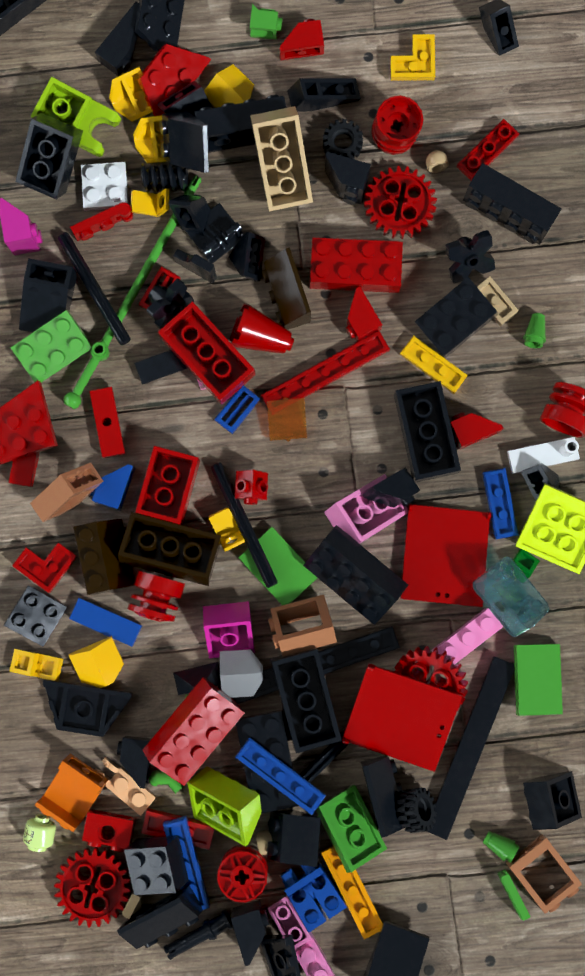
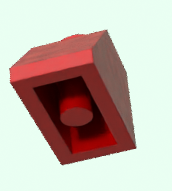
M306 19L303 22H299L280 45V60L324 55L321 20Z
M360 286L355 290L347 319L348 326L345 327L350 338H355L357 342L382 329L380 319Z
M464 412L453 416V421L450 422L453 437L459 450L500 433L504 429L501 424L473 413L465 415Z

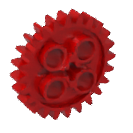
M397 166L396 172H393L389 167L387 175L380 171V179L373 177L372 182L374 185L368 184L367 189L370 192L365 193L364 198L368 201L364 202V207L369 209L366 210L365 215L372 216L369 221L370 224L377 222L376 231L381 228L384 229V236L391 232V237L394 239L396 233H399L400 238L403 239L404 234L407 233L412 238L413 230L420 234L421 226L427 228V220L432 221L434 217L431 213L436 211V207L433 204L436 203L437 198L431 196L435 194V189H428L431 186V181L424 183L425 174L418 177L417 169L413 173H409V166L406 167L404 172L401 171L400 166ZM405 184L406 189L398 221H395L401 186ZM393 186L397 189V192L389 193L386 188ZM416 191L419 196L412 198L408 195V192ZM388 207L393 213L386 215L381 209ZM405 212H411L414 214L415 217L413 219H407L404 217L403 214Z
M426 646L423 652L417 647L414 652L409 650L406 656L403 655L394 667L396 669L395 673L462 694L458 709L460 708L468 692L465 689L468 681L462 680L466 672L458 671L462 665L453 664L454 656L447 659V651L440 655L438 654L437 647L433 652H430L429 647ZM432 666H434V672L432 674L431 680H429L428 678L432 673Z
M95 847L91 854L89 849L85 848L83 856L79 851H76L75 859L71 856L67 858L69 865L62 864L60 866L64 873L58 872L56 874V877L61 881L54 884V887L60 889V891L55 893L54 897H61L62 900L57 906L65 905L66 908L62 914L65 915L70 912V921L77 917L79 918V926L86 920L88 928L91 927L93 921L100 927L102 919L109 924L111 921L110 915L117 918L119 916L117 909L124 910L125 905L121 901L128 902L130 899L124 893L130 892L132 887L125 885L130 882L131 878L124 877L128 868H120L123 860L115 862V853L108 857L107 849L102 854H99L98 847ZM83 866L88 867L91 870V876L84 877L80 872V868ZM97 867H101L95 884L96 890L91 895L89 906L85 907L86 899L91 890L90 884L95 878ZM104 874L111 875L114 880L113 884H105L102 876ZM73 890H80L83 893V899H75L72 894ZM95 898H103L106 906L102 908L96 906Z

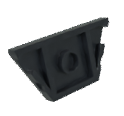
M139 0L134 32L141 39L147 41L148 46L155 52L159 51L165 44L177 47L184 0Z
M43 680V686L46 688L49 698V706L54 715L56 729L61 731L103 737L133 695L130 692Z

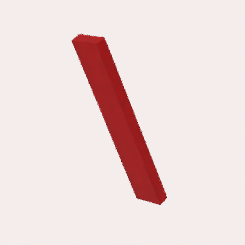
M378 330L261 394V397L271 415H274L389 352L390 348Z

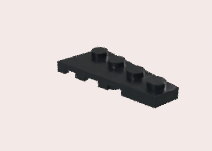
M292 934L265 935L261 942V947L271 975L301 976Z

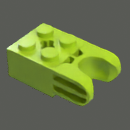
M53 77L50 78L31 114V118L40 113H44L83 130L79 147L97 157H102L105 150L102 144L92 137L93 128L98 124H108L116 127L122 120L117 112ZM65 109H67L65 113H59L60 110L64 111Z

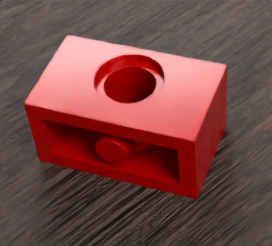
M90 809L87 812L82 841L88 842L87 845L92 847L107 845L111 846L110 849L113 851L124 852V849L132 843L137 817ZM104 826L113 827L115 835L113 837L106 836L103 831Z

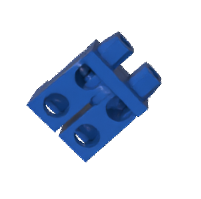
M321 864L315 867L300 865L305 874L299 878L292 868L281 874L285 885L284 891L308 933L326 922L327 916L330 919L347 908L343 896L340 895Z

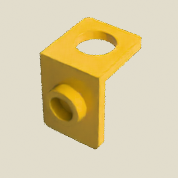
M165 188L158 194L137 190L131 191L132 213L159 217L169 210V189Z
M228 507L208 517L215 533L221 535V546L224 552L245 542ZM237 539L235 542L227 544L229 541Z

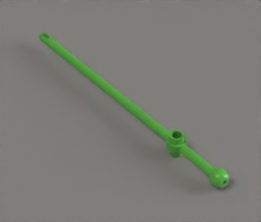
M198 175L193 177L184 195H194L201 183V177H199L195 186L193 185ZM174 213L116 313L121 323L178 223ZM108 327L101 342H96L92 345V358L73 391L64 396L63 402L66 406L72 409L80 406V395L100 361H104L109 357L108 346L114 337L110 327Z

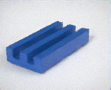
M242 386L214 420L233 434L257 405L260 398L248 388ZM245 392L247 395L224 422L222 418ZM250 398H253V401L244 410V412L240 415V417L236 420L232 427L229 426L231 421L244 407Z

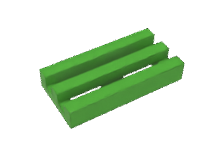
M505 869L498 872L497 875L520 919L524 921L530 918L509 873Z

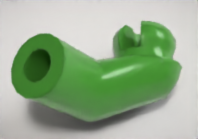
M161 770L153 771L148 779L152 786L167 784L175 794L184 787Z

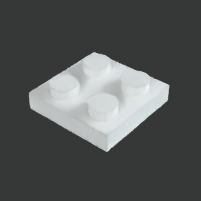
M125 162L81 165L83 208L85 211L109 209L122 202L129 204L127 167Z

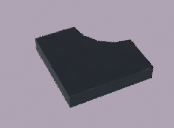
M177 249L173 257L176 263L214 284L217 279L214 264L197 254L190 255L180 249Z

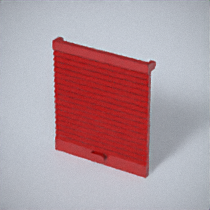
M409 504L402 580L408 584V587L402 593L400 599L483 607L491 512Z
M368 663L342 743H352L435 772L461 702L462 694L445 690Z

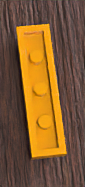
M333 845L321 851L363 939L365 940L380 932L383 923L357 870L350 873L346 872Z

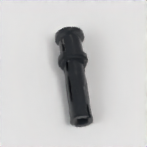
M225 909L221 915L211 920H204L203 926L168 945H164L165 953L169 952V955H167L169 960L207 939H217V935L228 929L232 931L234 928L228 911Z

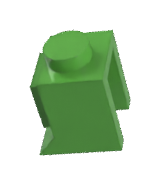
M252 4L250 37L277 40V31H282L283 18L278 17V12H275V10L261 8L258 10Z

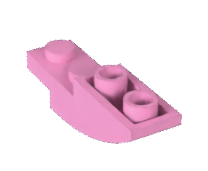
M288 896L267 908L281 934H292L297 960L307 976H336L327 962L324 952L312 932L308 933Z

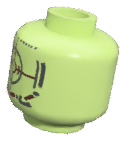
M37 814L35 818H31L26 822L23 841L29 850L44 852L46 848L53 845L56 825L53 821L49 820V816Z

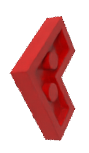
M58 542L45 560L26 547L12 566L46 592L51 593L78 556Z

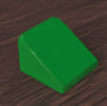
M520 548L505 570L524 583L532 575L540 561L529 552Z

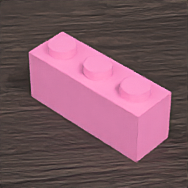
M485 608L436 646L438 654L442 655L444 651H447L446 658L449 659L454 656L453 664L455 665L499 631L503 625L489 608Z

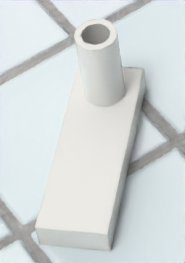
M575 437L507 451L512 474L522 472L541 463L546 466H552L580 459L578 453L579 444Z

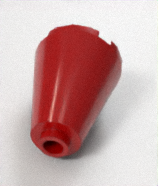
M246 303L242 305L240 309L243 312L242 316L236 318L230 336V343L235 348L284 354L286 350H291L294 338L291 337L292 333L251 305Z

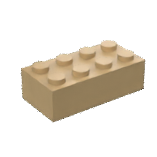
M296 107L250 115L269 211L313 203L299 115Z

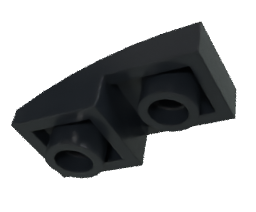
M172 350L135 363L142 384H147L188 369Z

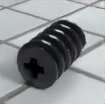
M141 163L142 185L146 192H150L152 185L155 192H159L161 185L163 190L165 188L169 189L171 185L173 192H176L180 185L181 190L186 191L188 168L182 169L180 166H176L173 169L172 165L168 163L167 168L164 169L162 163H159L158 169L155 170L153 163H150L149 169L146 170L144 163Z

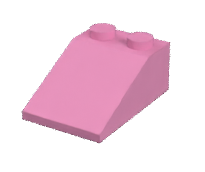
M384 474L336 502L324 513L333 527L339 526L361 544L408 514V508L403 506L402 503L393 508L364 498L362 494L387 478Z

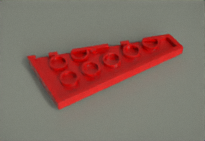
M39 380L0 407V465L58 446L42 384Z

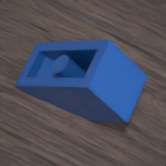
M128 464L102 477L104 482L90 493V496H93L92 501L121 511L136 468Z

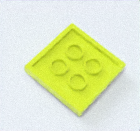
M545 483L515 546L580 574L585 564V500Z

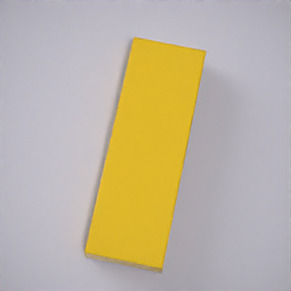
M414 335L400 352L403 358L436 382L441 381V385L453 395L468 376Z

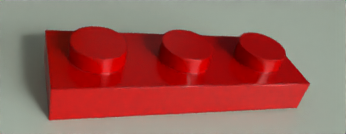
M147 808L141 833L155 837L166 836L163 822L183 816ZM187 818L194 846L210 850L215 829L199 820Z

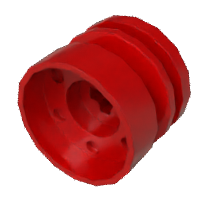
M401 95L392 96L383 101L378 108L371 129L372 140L384 153L396 155L402 154L412 147L422 129L424 120L419 105L411 98Z
M556 382L553 386L554 392L549 396L550 400L555 404L545 405L540 416L541 422L563 434L577 438L585 437V389L570 383Z
M138 571L134 585L144 591L142 595L131 594V598L140 600V604L129 603L127 609L151 620L174 622L176 616L167 614V608L178 611L179 607L169 601L170 598L179 599L182 597L185 584Z
M240 844L231 847L224 854L218 868L217 882L223 894L235 902L246 903L256 899L263 892L267 884L268 864L265 856L261 855L258 848L252 845L245 847ZM240 870H244V874H249L246 875V880H242L241 876H237Z

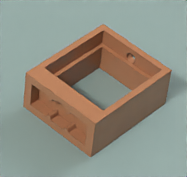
M88 463L60 474L30 504L42 522H45L73 510L104 481L92 463Z
M324 595L270 609L272 618L268 619L271 632H276L275 635H272L275 649L280 648L282 657L337 643ZM320 615L322 625L283 635L281 625Z
M543 834L516 854L511 863L506 862L507 866L545 914L548 911L551 913L558 909L561 905L560 902L566 897L574 896L579 891L578 887L582 885ZM548 850L570 881L543 902L520 871Z

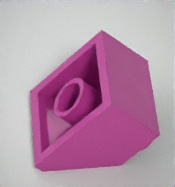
M0 198V219L4 243L14 256L41 251L39 243H43L40 229H37L36 223H32L28 215L3 198Z
M249 601L203 606V626L209 658L220 657V651L251 649L255 653Z

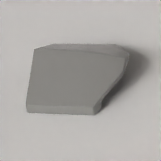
M251 649L220 651L221 691L231 698L255 695L263 681V665Z

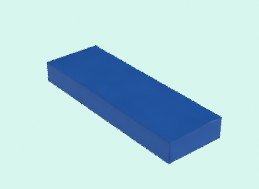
M506 468L483 472V481L489 512H491L495 540L518 536Z
M78 598L69 618L106 636H112L113 639L131 647L134 646L142 628V625L81 598Z

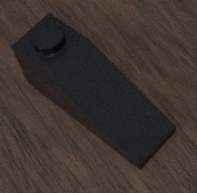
M138 2L133 4L95 51L98 62L117 76H120L122 72H126L132 64L138 36L134 32Z
M299 78L287 90L291 107L295 106L297 112L325 109L356 102L361 99L356 78Z

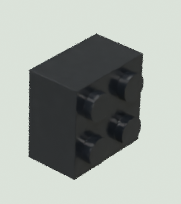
M179 835L137 838L124 849L134 895L177 893L189 881Z

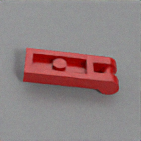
M122 202L70 226L77 241H84L92 238L94 233L100 230L107 231L111 229L117 222H130L133 219V213L131 212L130 205Z

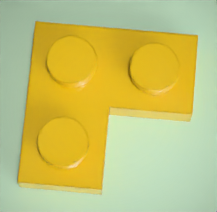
M413 34L412 56H391L390 81L435 80V34Z

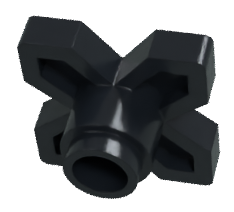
M488 230L476 233L472 239L461 237L445 245L448 258L455 261L449 268L450 278L454 284L464 281L473 269L482 274L495 270L494 258L491 254L486 253L493 246L492 236Z
M179 278L168 288L159 284L149 293L148 297L151 300V305L146 311L155 320L154 323L160 330L192 301L194 302L193 297L186 291V285Z

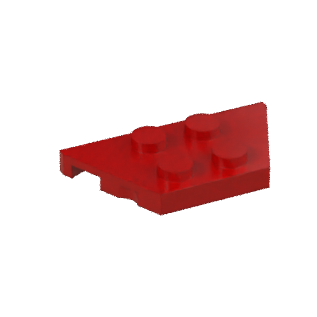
M169 44L163 45L137 79L141 90L145 93L148 107H151L154 116H161L164 113L158 107V103L199 77L211 61L209 57Z

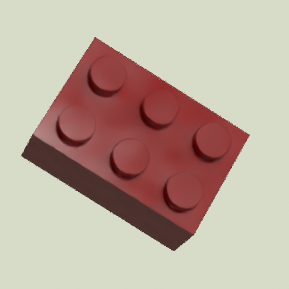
M154 446L135 513L183 525L200 465L199 457Z

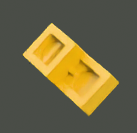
M14 649L9 672L59 681L63 658Z

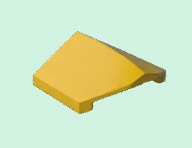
M232 64L218 72L204 92L210 104L214 108H218L226 103L240 104L251 99L254 84Z
M140 67L112 79L109 99L115 111L132 122L152 112L151 107H148L145 100V93L141 90L137 80L142 74Z
M162 115L141 118L133 133L135 148L147 164L166 162L165 157H162L161 144L164 143V139L160 133L159 123L162 121Z
M112 636L69 654L81 683L99 688L112 684L124 665Z

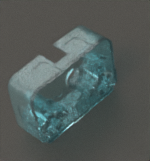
M504 557L493 564L473 582L475 592L513 637H518L534 627L549 611L548 603L510 557ZM499 601L502 603L504 608L503 612H501L495 605L496 602Z

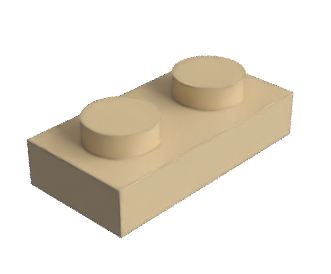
M491 277L477 286L497 310L498 315L493 319L499 326H502L518 313L519 310Z

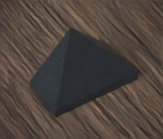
M246 232L229 255L231 262L241 276L257 282L261 279L264 237Z
M543 463L521 472L535 501L545 483L560 489L559 475Z
M218 662L173 672L178 695L190 693L203 677L214 686L221 685Z

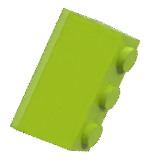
M206 766L187 782L193 816L246 847L251 840L262 813L260 795L255 790L249 789L238 781L232 780L221 772Z

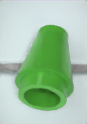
M541 313L532 314L523 337L527 347L541 348L543 343L546 342L545 315Z
M491 831L487 833L483 844L503 861L507 860L510 863L519 849V845L515 844V840Z

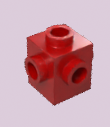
M257 470L236 471L235 499L244 500V504L257 505L258 501L267 500L268 473Z

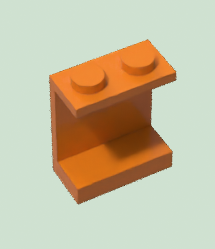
M70 753L61 762L55 778L45 794L34 806L39 808L42 814L50 816L59 822L60 826L64 829L74 832L82 823L109 779Z

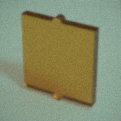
M284 397L283 400L267 401L270 441L286 440L289 442L291 439L307 438L304 398L288 399Z

